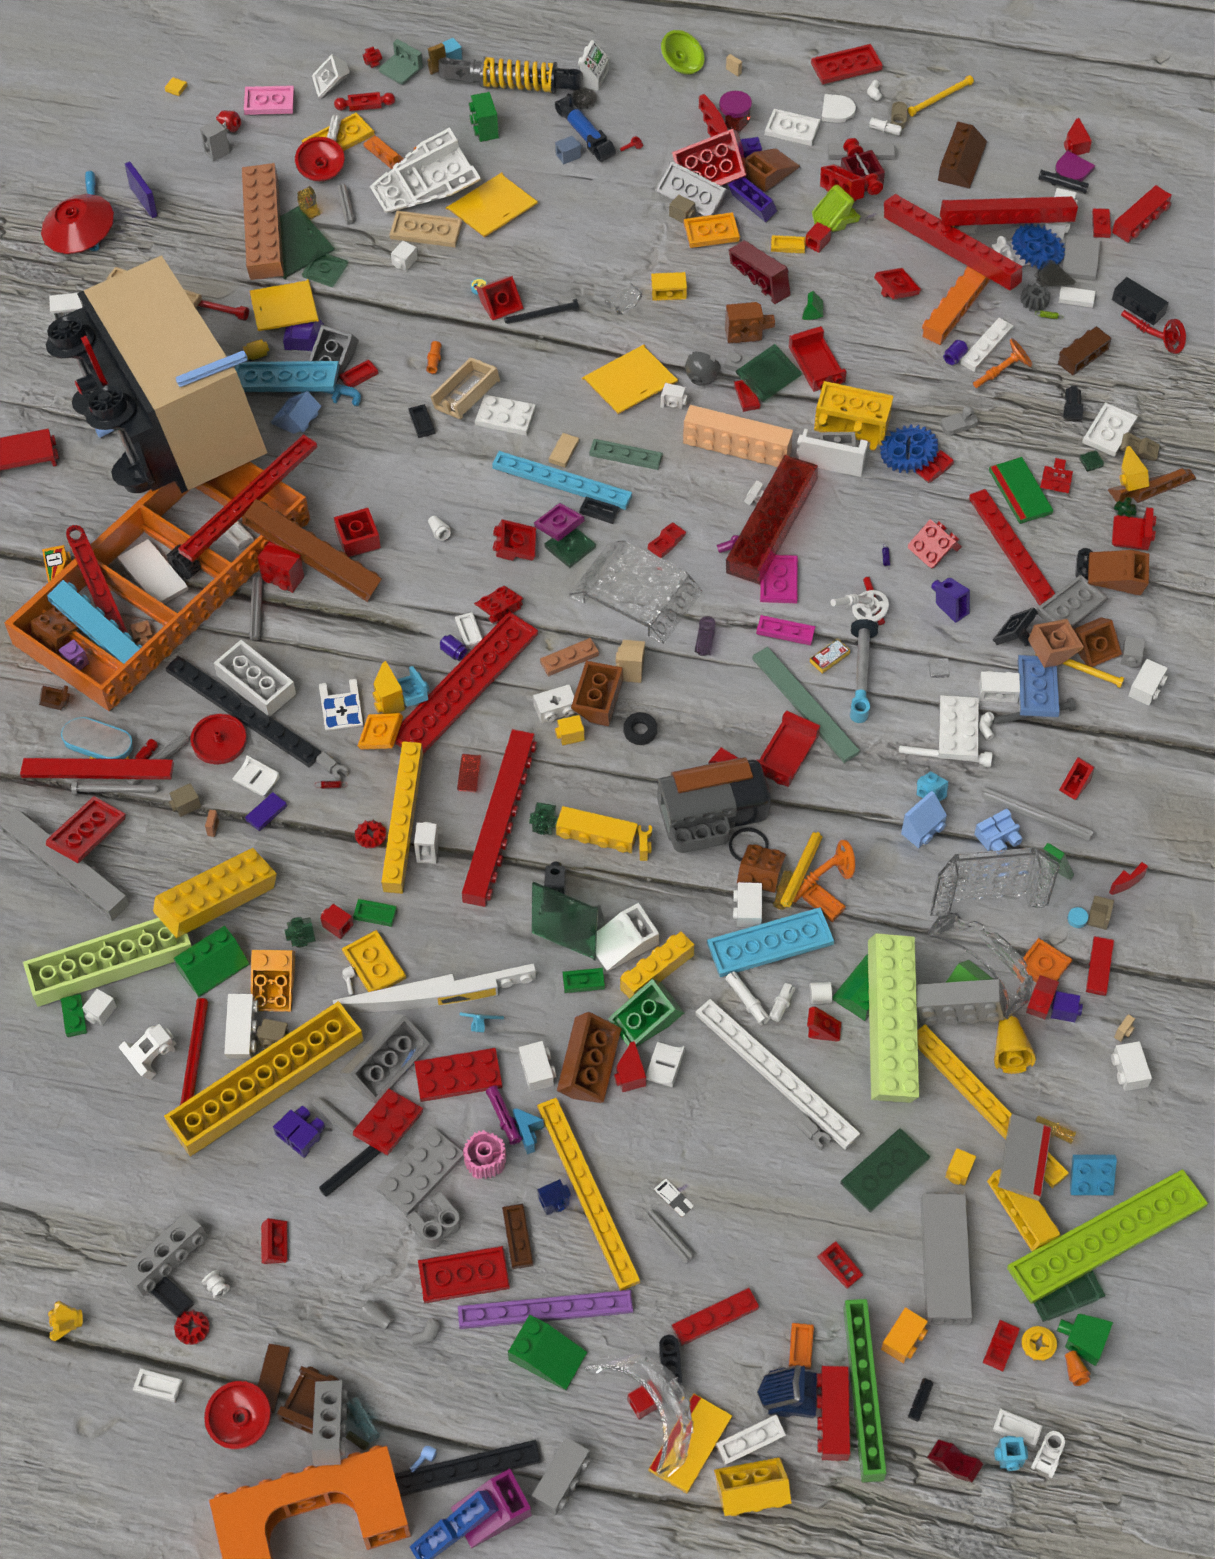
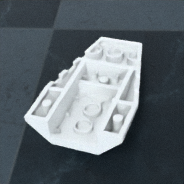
M448 128L418 144L412 153L409 152L405 159L400 163H396L391 171L383 174L370 188L384 212L389 213L454 195L480 181L481 178L474 166H470L459 148L455 135Z

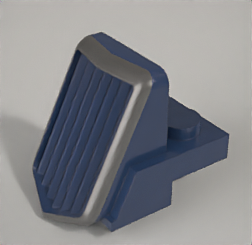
M797 1365L770 1370L769 1373L765 1374L758 1388L757 1395L763 1408L768 1410V1415L786 1418L799 1416L813 1419L816 1416L817 1373L805 1371V1366Z

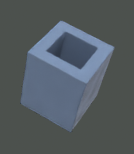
M573 135L555 142L556 155L563 165L581 158V143Z

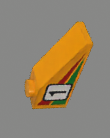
M64 545L42 549L49 582L72 559L70 551L66 552Z

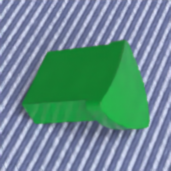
M814 291L808 293L807 305L802 314L803 320H815L823 317V300Z

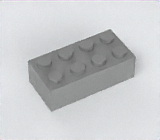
M999 979L916 984L917 1010L922 1025L935 1026L942 1023L954 1025L958 1022L973 1024L978 1021L997 1022L1004 1020V997Z

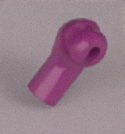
M734 535L731 537V540L717 544V549L719 553L739 548L742 545V540L740 536Z

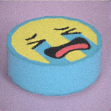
M481 278L474 279L471 282V291L478 295L476 288L487 284L486 280Z

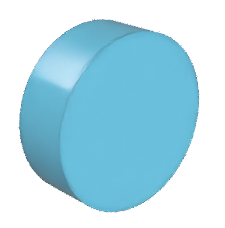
M1073 908L1069 911L1068 923L1074 928H1082L1087 924L1088 913L1082 908Z

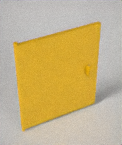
M501 172L447 206L446 210L449 209L475 231L486 237L538 204V201L507 179Z
M309 279L249 291L258 331L319 321Z
M645 344L582 377V380L584 379L617 414L662 391L665 383L675 384L678 382V379L645 348Z

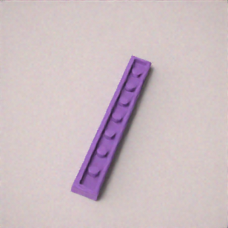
M631 1290L458 1306L459 1329L525 1323L529 1314L544 1322L633 1313Z

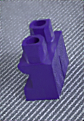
M302 1105L295 1112L290 1109L273 1126V1129L278 1138L288 1146L290 1145L294 1151L305 1158L314 1143L321 1140L320 1133L325 1128V1124L317 1117L310 1124L307 1123L306 1120L311 1114Z

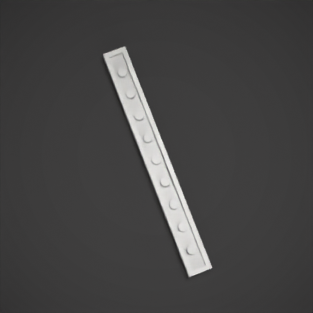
M711 999L696 1011L695 1015L844 1150L860 1137V1133Z

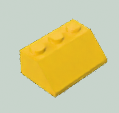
M780 1457L714 1469L720 1503L725 1516H738L745 1512H759L766 1508H780L787 1504H792L789 1480Z

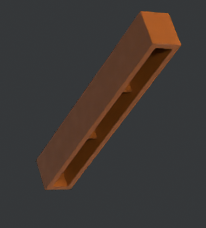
M255 499L243 517L242 523L274 544L301 555V560L366 602L369 601L382 580L376 572L364 568L360 562L353 561L344 552L334 549L330 543L320 540L311 531L304 530L297 522L285 518L281 512L274 511L263 501Z

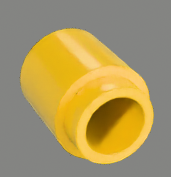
M262 339L247 343L243 347L248 360L267 356V352L270 351L267 342H263Z

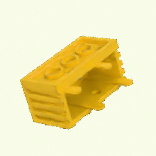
M824 381L816 407L814 431L855 432L856 440L870 442L869 449L875 451L877 444L882 445V441L885 440L894 396Z

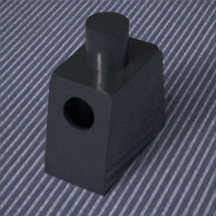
M557 861L545 867V911H565L566 872L565 867ZM552 889H558V894L551 893Z

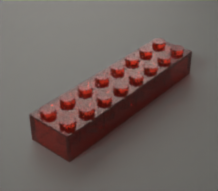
M784 455L726 558L727 574L760 585L818 480V465Z

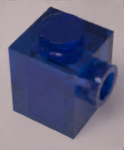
M560 1179L537 1189V1198L546 1215L555 1211L557 1213L561 1212L569 1205L571 1192L567 1185L562 1184Z

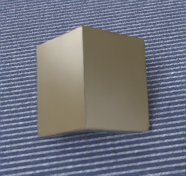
M1095 895L1091 904L1087 925L1107 930L1114 900Z

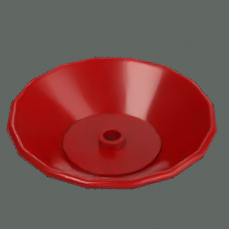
M82 194L65 199L51 209L44 219L41 230L43 241L54 252L63 254L79 253L92 248L104 239L111 229L114 218L113 209L107 200L98 195Z

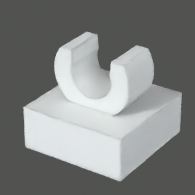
M756 480L744 500L746 504L750 505L753 500L761 504L766 498L767 493L760 490L763 485L761 482Z

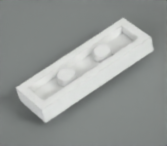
M773 1415L715 1444L724 1464H728L786 1436L777 1415Z

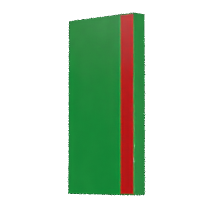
M1022 457L989 467L990 474L1019 524L1053 513L1052 507Z

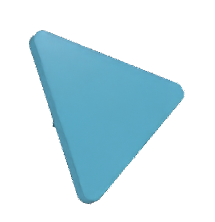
M460 1012L461 1016L473 1018L471 1031L484 1033V1019H504V1016Z

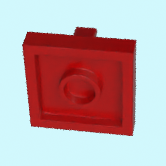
M903 268L876 272L874 276L882 287L881 294L884 297L890 296L893 300L916 296L921 291Z

